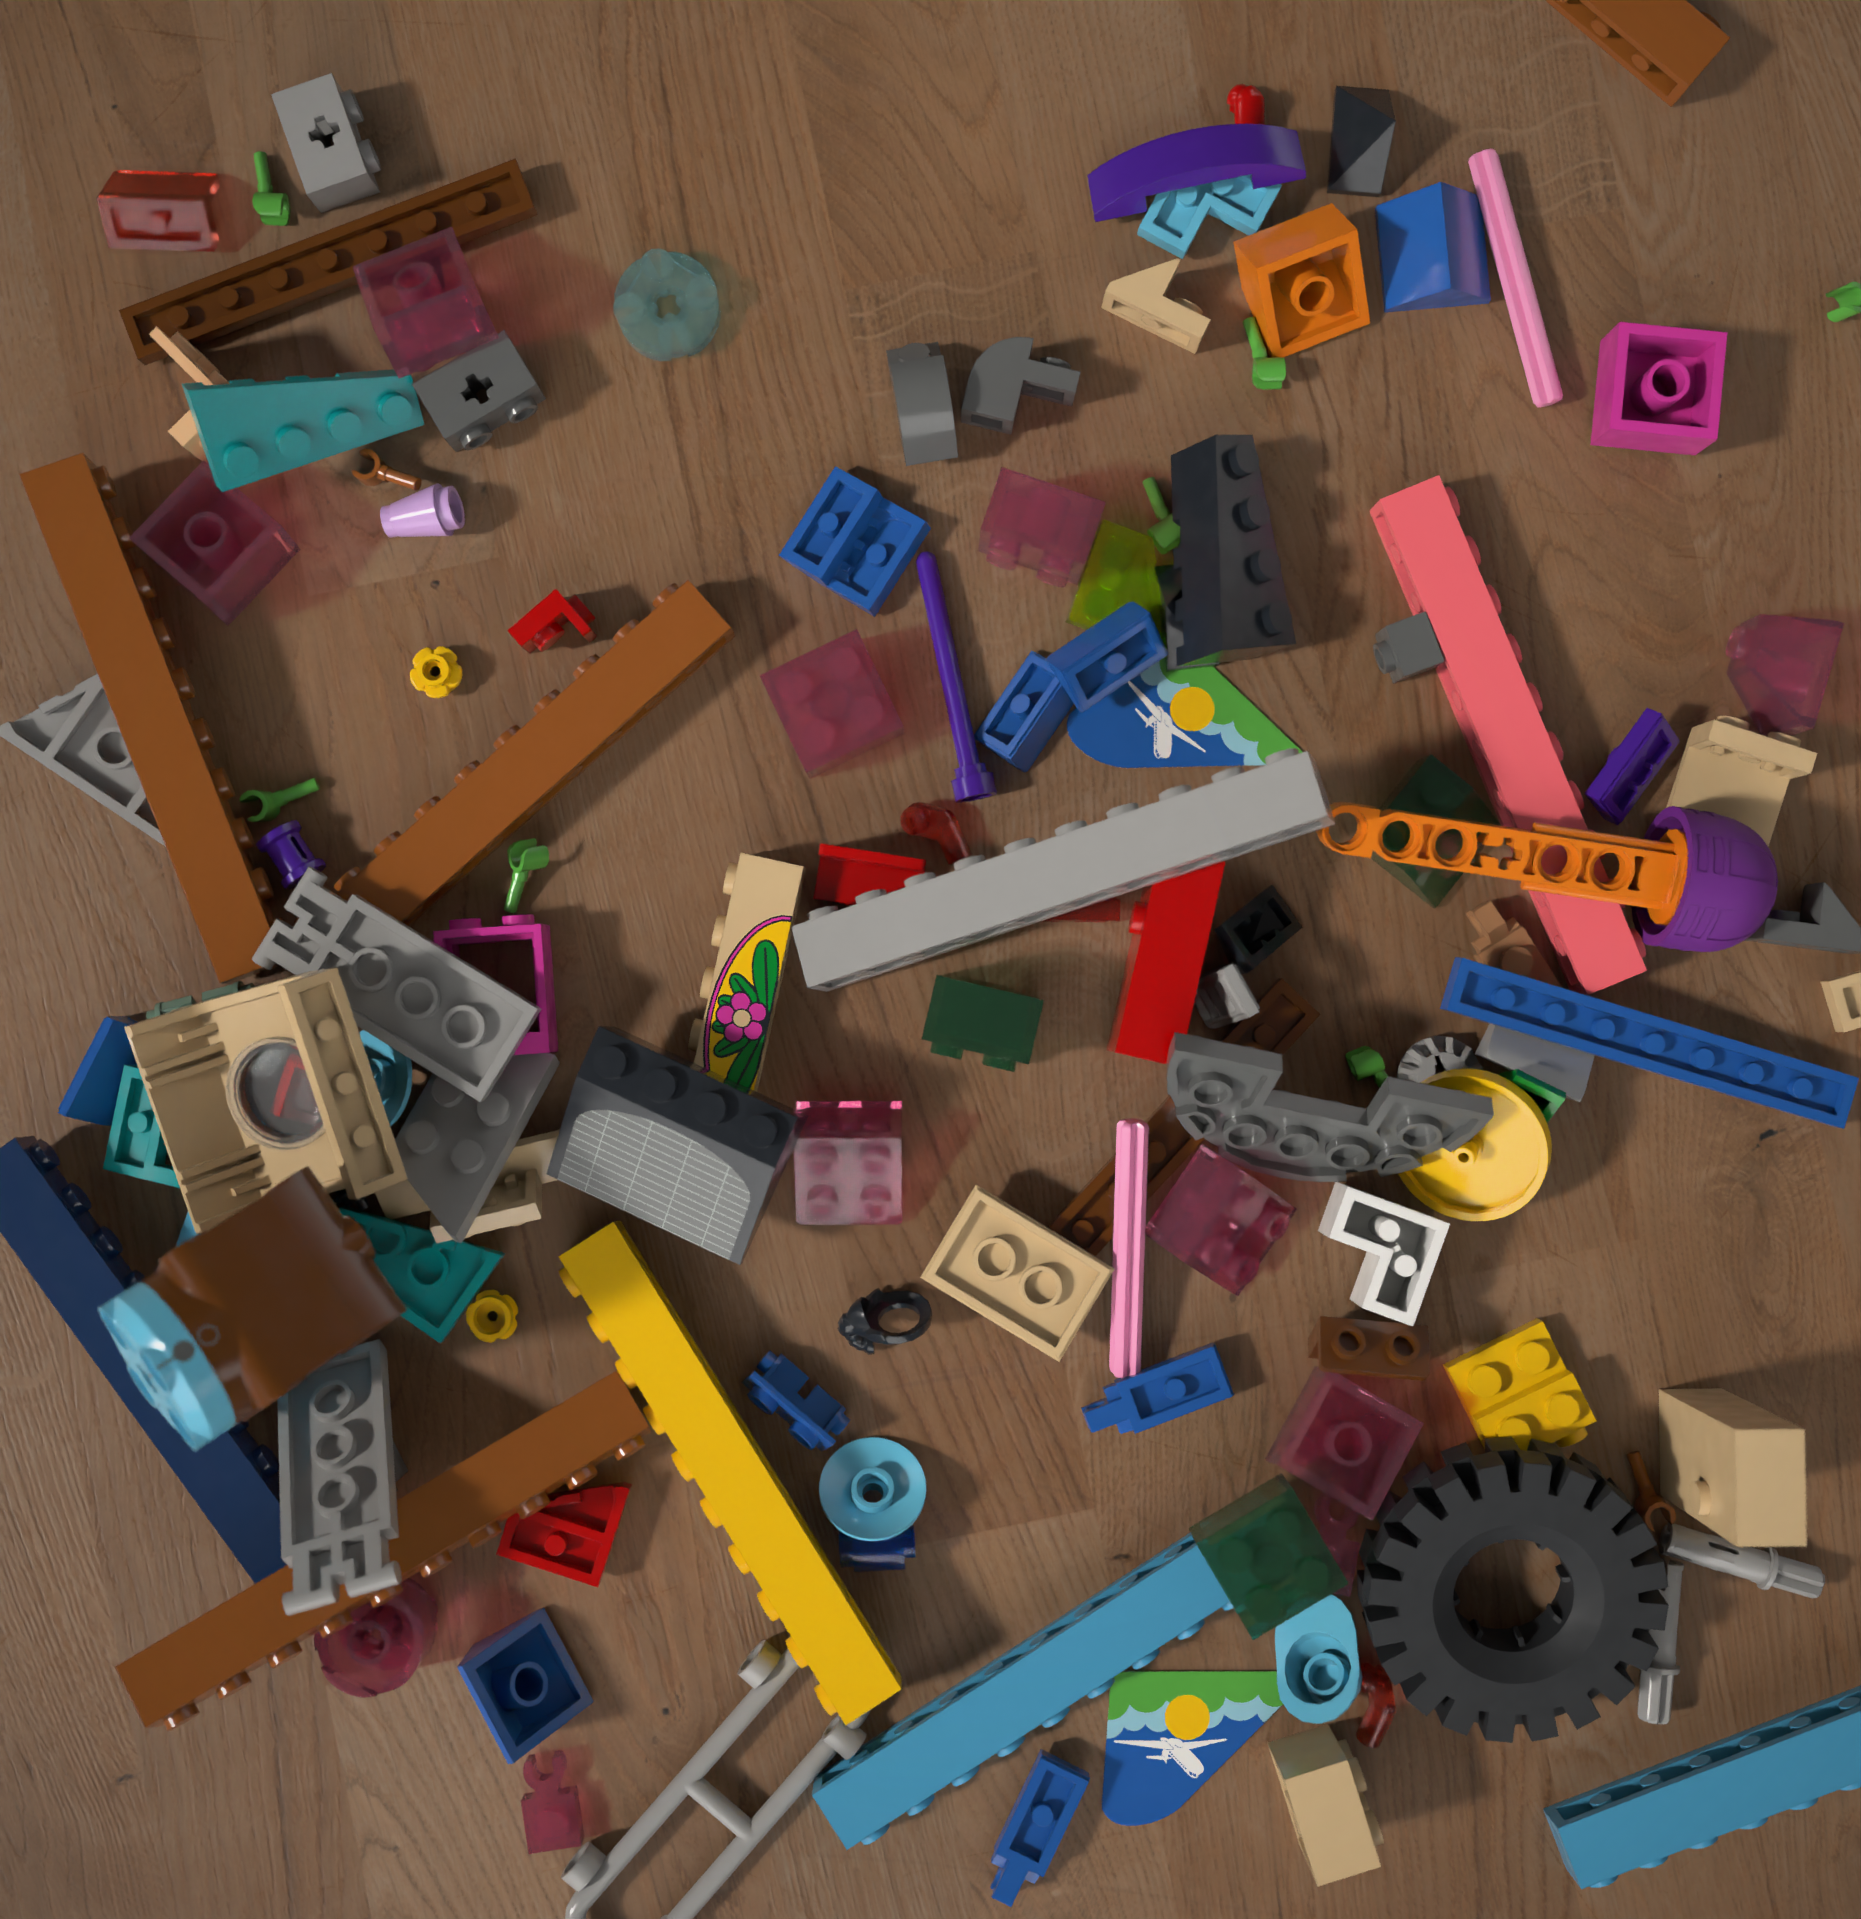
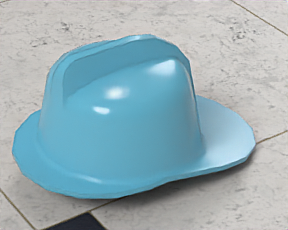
M1308 1590L1296 1594L1283 1606L1276 1620L1275 1651L1279 1697L1291 1715L1302 1722L1321 1724L1335 1720L1347 1711L1360 1692L1363 1676L1359 1663L1357 1630L1352 1613L1341 1599L1331 1593L1320 1590Z

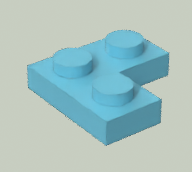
M1250 175L1156 194L1138 228L1137 235L1183 259L1207 214L1248 236L1258 232L1282 185L1277 184L1253 189Z

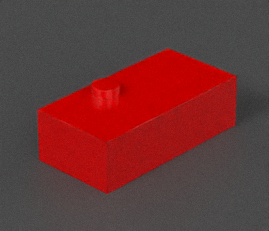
M1226 860L1143 887L1140 902L1135 901L1130 917L1128 933H1132L1107 1051L1167 1064L1169 1046L1174 1033L1187 1035Z

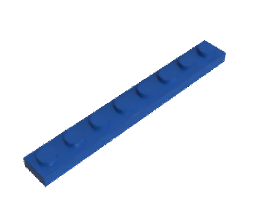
M1455 957L1440 1009L1842 1129L1845 1128L1859 1080L1858 1077L1461 957Z

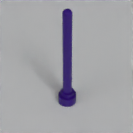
M925 551L917 556L916 566L959 768L954 770L956 779L951 782L956 803L970 802L994 796L997 794L993 772H987L986 764L979 761L937 559L933 553Z

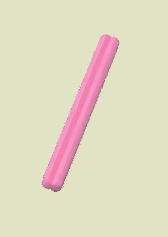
M1486 149L1472 155L1468 163L1531 397L1537 407H1546L1562 400L1563 392L1500 159L1494 149Z
M1135 1118L1120 1120L1117 1123L1112 1261L1114 1271L1112 1273L1109 1369L1118 1378L1136 1375L1141 1371L1149 1126L1143 1120Z

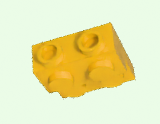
M1538 1318L1443 1364L1484 1450L1485 1438L1511 1436L1520 1450L1527 1451L1531 1438L1549 1443L1556 1441L1558 1447H1567L1583 1440L1588 1435L1585 1427L1596 1422L1573 1372L1566 1369L1544 1322Z

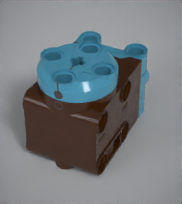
M307 1166L287 1177L267 1191L261 1198L212 1229L202 1231L167 1253L159 1260L160 1265L153 1274L100 1306L99 1312L127 1363V1369L141 1393L153 1407L158 1408L188 1445L197 1451L242 1420L245 1422L306 1380L308 1375L339 1354H345L406 1312L407 1309L373 1261L376 1257L375 1250L364 1230L349 1215L343 1217L311 1168Z

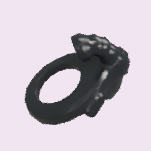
M877 1288L866 1298L860 1297L853 1302L847 1313H843L839 1319L837 1329L846 1338L850 1346L871 1355L875 1354L874 1342L894 1345L913 1341L922 1336L931 1325L932 1309L928 1300L921 1294L912 1291L883 1293ZM897 1308L914 1310L920 1316L919 1322L915 1327L901 1333H892L880 1327L879 1321L885 1313Z

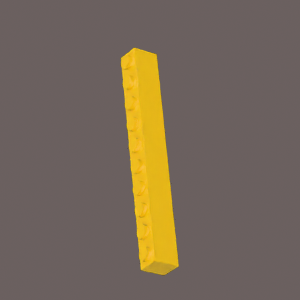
M621 1220L610 1223L558 1256L564 1265L558 1271L564 1285L573 1297L576 1298L582 1295L592 1311L591 1314L586 1316L591 1329L603 1344L610 1340L620 1359L615 1361V1366L621 1378L630 1389L638 1386L648 1402V1405L643 1407V1412L651 1427L659 1436L666 1432L677 1451L672 1453L671 1457L678 1471L687 1482L694 1478L705 1495L699 1502L706 1517L715 1528L721 1525L724 1526L733 1541V1544L728 1546V1550L735 1564L744 1575L751 1571L762 1588L757 1593V1598L763 1610L772 1622L780 1618L791 1637L786 1639L785 1642L793 1659L801 1669L809 1665L820 1684L816 1685L814 1690L825 1711L830 1716L838 1712L846 1726L902 1689L900 1673Z

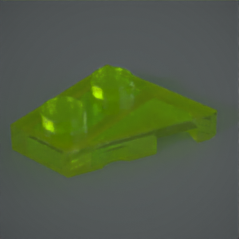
M1103 519L1099 524L1065 622L1088 630L1125 604L1135 602L1150 612L1162 638L1159 615L1161 599L1159 584L1155 580L1154 573L1156 557L1153 537ZM1163 637L1162 640L1166 647L1165 637Z

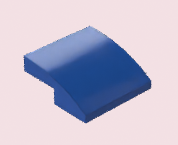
M835 466L779 556L816 582L875 617L931 528L925 520L885 499L878 489Z

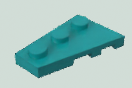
M343 1206L339 1208L343 1217L345 1215L352 1217L370 1239L376 1254L373 1261L407 1309L400 1316L439 1343L445 1341L506 1254L463 1241L461 1244L454 1239L436 1244L432 1232L429 1230L360 1211L352 1207L345 1208Z

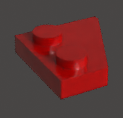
M621 1482L547 1494L551 1502L538 1512L524 1519H521L518 1512L507 1518L496 1555L598 1588L632 1484Z

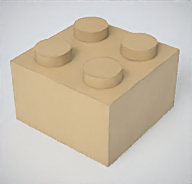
M1326 1724L1268 1742L1300 1848L1317 1887L1381 1867L1375 1846L1384 1843L1382 1833L1373 1810H1369L1363 1794L1364 1791H1367L1365 1779L1357 1758L1352 1756L1347 1740L1337 1741L1329 1725Z

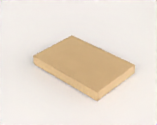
M976 1184L920 1278L1060 1362L1113 1273L1114 1267Z

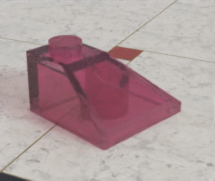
M1760 614L1734 628L1726 647V656L1731 657L1726 674L1761 735L1768 736L1770 732H1777L1792 736L1814 729L1844 623L1827 619Z

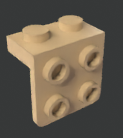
M1717 716L1716 720L1714 719L1692 727L1666 808L1676 806L1727 816L1753 829L1769 846L1790 779L1811 774L1818 753L1800 748L1801 740L1787 734L1770 732L1768 736L1748 731L1750 724L1735 717Z

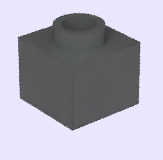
M1426 611L1387 625L1375 634L1378 643L1373 645V652L1377 665L1383 674H1390L1393 684L1430 671L1445 662Z

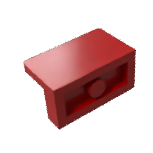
M820 843L818 852L820 860L813 899L856 905L855 897L865 892L885 889L888 894L905 888L904 881L906 879L925 873L927 861Z

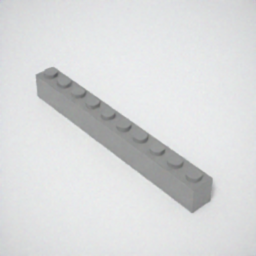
M1297 748L1281 750L1265 758L1266 765L1246 772L1244 767H1233L1220 771L1211 777L1213 783L1192 790L1190 785L1176 786L1161 792L1158 795L1160 801L1139 808L1138 803L1120 805L1107 811L1108 819L1088 826L1086 821L1067 823L1056 828V836L1038 843H1036L1035 838L1021 839L1004 847L1005 854L988 860L985 859L984 855L968 857L954 863L955 871L938 877H936L934 872L912 876L904 881L905 888L888 894L885 889L865 892L855 897L856 905L838 910L837 906H827L813 910L807 914L808 921L791 926L807 988L828 992L1334 825L1336 823L1317 762L1308 751L1299 753Z

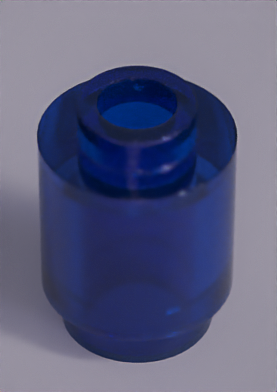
M911 1525L901 1534L882 1541L855 1539L839 1530L841 1568L854 1567L855 1573L906 1570V1559L916 1558L914 1525Z

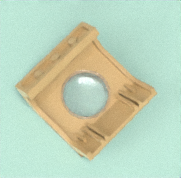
M337 967L308 971L187 1005L124 1027L196 1233L199 1234L202 1231L212 1229L261 1198L267 1191L287 1177L307 1166L311 1168L327 1193L346 1189L348 1198L355 1200L408 1179Z

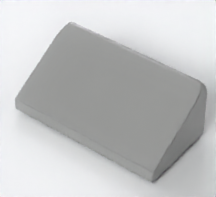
M1492 1024L1488 1025L1475 1052L1476 1055L1509 1071L1519 1069L1566 1092V1098L1581 1102L1585 1094L1595 1056Z

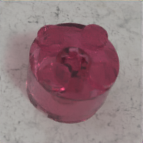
M407 1578L402 1581L401 1586L404 1591L388 1602L373 1608L369 1601L350 1612L354 1621L340 1631L326 1638H322L320 1632L314 1634L315 1651H318L323 1665L321 1670L326 1679L337 1689L349 1695L362 1698L375 1697L378 1694L395 1690L411 1678L427 1657L437 1634L438 1608L434 1598L428 1595L425 1589L413 1579ZM375 1628L381 1632L380 1637L382 1640L373 1636Z

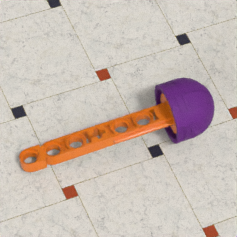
M1334 802L1330 804L1333 817L1341 813H1351L1355 817L1357 831L1349 841L1344 843L1335 842L1329 834V826L1316 830L1319 840L1326 847L1341 854L1371 858L1373 851L1381 858L1392 862L1521 881L1520 888L1524 890L1631 905L1634 926L1641 936L1643 943L1650 946L1676 948L1683 951H1720L1733 947L1749 938L1762 926L1771 912L1778 887L1775 860L1769 847L1757 832L1727 816L1676 806L1665 808L1655 817L1644 839L1536 822L1533 823L1532 830L1395 809H1387L1380 812V809L1374 806L1349 802ZM1394 821H1404L1410 830L1408 843L1399 850H1388L1382 841L1384 829ZM1457 829L1463 838L1460 852L1452 858H1441L1436 851L1438 836L1445 830ZM1477 832H1481L1480 835H1479L1478 838H1477V837H1476V833H1477ZM1504 838L1505 844L1513 848L1512 857H1503L1500 866H1498V859L1485 853L1476 852L1477 842L1498 847L1502 845ZM1553 845L1563 846L1567 853L1565 867L1556 874H1547L1541 866L1543 853ZM1606 853H1614L1619 860L1617 875L1608 882H1599L1594 875L1596 860Z

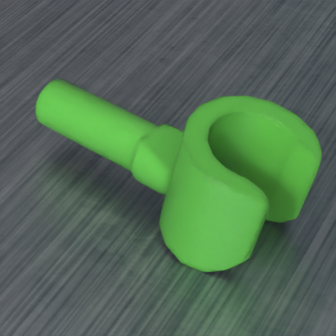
M261 151L256 152L253 156L258 180V192H255L253 195V206L256 212L260 214L263 224L287 226L290 221L288 196L286 193H273L267 154Z
M1851 282L1826 293V297H1833L1839 304V308L1827 313L1830 321L1840 322L1861 313L1860 283Z
M1255 317L1246 318L1243 320V325L1252 349L1253 385L1262 390L1281 389L1282 381L1286 377L1285 358L1267 357L1266 347L1264 346Z
M1149 477L1142 483L1159 522L1147 529V534L1159 553L1166 554L1180 544V526L1173 522L1172 513L1170 514L1168 507L1165 505L1155 477Z
M312 778L285 790L281 789L273 793L262 790H249L241 795L239 801L249 803L260 798L263 804L261 813L247 820L252 822H269L277 818L281 806L318 791L320 788L316 779Z
M535 838L516 841L508 848V861L513 869L504 905V910L507 912L516 913L529 871L542 869L548 865V848L545 845L536 846L537 840Z
M1362 1046L1346 1053L1345 1058L1354 1078L1360 1081L1372 1076L1375 1084L1380 1089L1388 1076L1384 1071L1385 1064L1381 1055L1369 1046Z

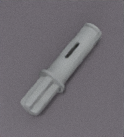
M1669 1522L1668 1525L1663 1527L1660 1535V1554L1755 1582L1757 1587L1762 1590H1768L1772 1586L1813 1599L1821 1595L1825 1584V1575L1819 1567L1780 1556L1777 1550L1772 1547H1766L1764 1550L1753 1547H1736L1722 1537L1686 1528L1675 1523L1671 1525Z
M1670 1560L1668 1563V1587L1658 1589L1669 1605L1665 1631L1649 1629L1648 1632L1659 1649L1648 1670H1640L1637 1714L1639 1719L1651 1724H1668L1671 1720L1674 1675L1680 1674V1666L1676 1664V1645L1684 1564L1675 1560Z

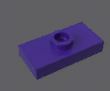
M1649 708L1645 709L1622 743L1612 750L1606 765L1584 793L1603 819L1619 825L1679 744V738L1662 713Z

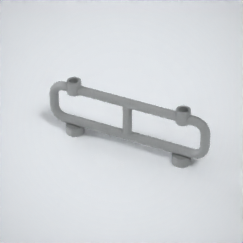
M762 1640L746 1657L737 1672V1675L753 1688L607 1856L588 1841L569 1861L562 1872L561 1879L575 1890V1893L566 1906L565 1919H586L589 1908L688 1795L736 1835L671 1912L660 1918L693 1919L837 1753L845 1760H849L859 1750L867 1736L859 1727L866 1720L871 1710L846 1726L838 1714L827 1726L822 1738L757 1813L750 1818L703 1777L799 1668L788 1649L781 1654L769 1642Z

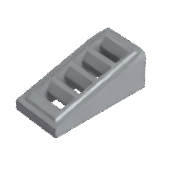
M1218 965L1200 975L1194 1005L1208 1028H1219L1249 1018L1259 1012L1258 1009L1260 1007L1236 965Z

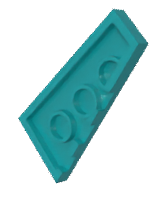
M405 369L336 373L335 377L310 378L307 375L286 376L285 380L255 382L253 379L229 380V384L204 385L202 382L181 383L215 484L221 492L425 425L416 390L412 385V376Z

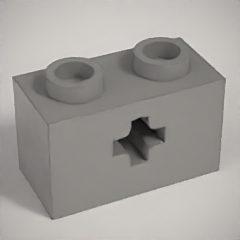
M330 73L271 94L305 192L320 213L380 193L374 173L381 171V165L370 139L362 141L356 124L363 122L364 118L352 89L343 91L333 74ZM333 138V146H330L328 139Z

